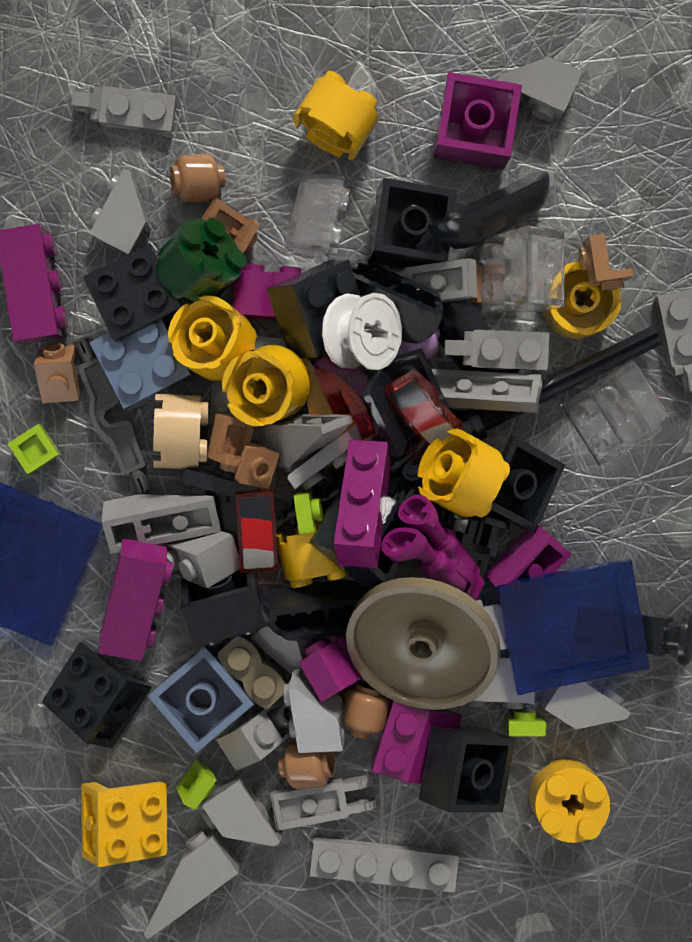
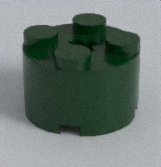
M209 218L207 221L203 219H190L184 222L158 251L159 262L156 264V272L161 283L170 294L179 300L184 296L194 303L200 300L198 297L202 296L219 297L240 276L247 260L244 253L238 249L233 239L226 233V228L221 221L216 218Z

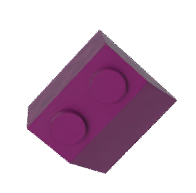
M448 72L437 126L433 158L504 170L512 154L522 84Z
M391 699L383 731L379 733L371 759L372 772L407 783L421 784L431 726L459 727L462 715L446 709L428 710L414 708Z

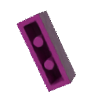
M40 224L0 230V264L12 337L14 342L21 345L65 338L63 328H68L67 312L64 306L59 305L57 293L62 291V280L59 270H54L52 256L57 254L53 234H48V231Z
M349 440L334 537V548L338 565L378 568L391 470L388 442Z
M122 539L99 634L98 654L142 661L145 648H152L156 634V626H152L153 617H160L164 603V594H160L162 583L169 584L173 562L167 561V547Z

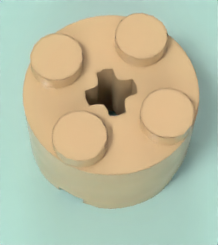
M156 394L155 401L163 402L162 408H155L153 451L161 453V461L153 460V468L198 469L199 462H206L207 440L200 439V426L208 425V402H201V395Z

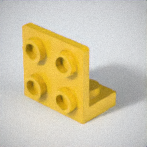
M159 781L110 789L97 782L82 783V857L97 867L165 856L167 854L166 783Z

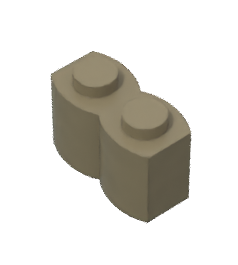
M242 634L233 636L218 651V659L232 677L243 682L248 696L257 705L268 709L284 695V685L288 684L287 677L275 662L264 658L262 649L250 639L252 636Z

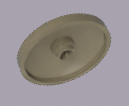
M408 577L381 583L369 590L359 600L347 626V649L352 663L359 674L378 692L407 706L428 710H443L462 706L479 697L489 687L496 674L500 658V639L492 619L484 608L469 595L440 581Z

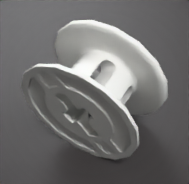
M371 293L362 298L353 294H344L335 298L327 308L322 328L324 347L331 361L340 368L355 369L363 365L367 369L380 370L388 366L397 356L402 339L400 314L393 301L384 294Z

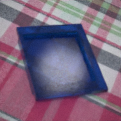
M0 482V627L8 628L49 646L54 644L98 540L102 523L56 505L53 501H46Z
M631 559L617 562L607 561L513 580L508 584L497 586L506 634L505 641L508 645L517 695L650 668L642 625V612L640 611Z

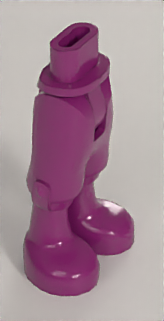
M413 495L407 498L399 507L398 516L409 528H397L387 533L381 544L383 553L389 559L396 562L407 561L413 558L419 560L421 570L427 579L449 584L463 591L476 601L484 586V579L480 576L478 565L475 564L469 552L457 539L453 530L441 526L437 510L430 500L423 495ZM422 533H424L431 540L432 547L428 543L427 538Z

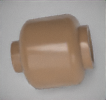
M211 154L182 155L177 158L175 165L170 166L169 175L173 195H178L184 203L210 202L212 199L217 198L219 188L225 187L224 167L222 165L217 166Z
M357 681L355 686H350L344 692L341 722L349 728L350 735L368 739L371 734L383 731L391 706V699L378 692L366 681Z
M297 741L290 742L285 749V754L279 758L280 775L282 778H286L289 785L294 789L323 787L328 783L329 778L334 776L336 770L334 752L298 753Z

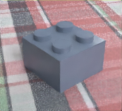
M165 319L117 342L112 339L109 332L89 342L125 410L132 411L155 399L156 394H165L195 378L192 371L174 357L172 344L168 339L169 327Z
M207 645L196 652L148 695L149 699L195 753H198L255 703L246 693L243 682L232 677L221 665L217 655L218 651L213 646Z

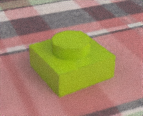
M42 424L35 425L8 443V446L27 475L33 474L61 455Z
M312 490L299 491L293 496L299 534L315 532L318 527L317 521H322L323 519L321 501L319 498H313Z
M516 709L514 710V715H504V730L508 736H546V721L541 715H536L535 710Z
M196 758L176 789L183 804L196 810L202 800H206L211 795L217 779L209 765Z

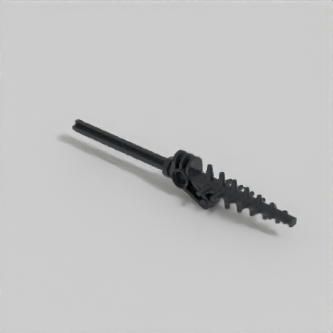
M650 326L543 379L539 405L662 345V340L658 336V330ZM449 407L451 414L446 421L453 429L463 430L475 438L483 440L487 438L486 431L524 412L480 410L476 412L474 409L459 411ZM423 436L408 443L401 457L394 459L389 451L391 461L389 480L402 475L409 488L412 486L417 487L418 490L419 487L423 488L422 478L418 477V468L423 454L430 445ZM338 471L332 473L333 485L329 487L315 485L312 488L313 498H319L321 501L322 514H324L325 509L331 506L342 487L344 472L341 474ZM294 499L292 500V507L272 513L273 535L289 525L291 528L298 527Z

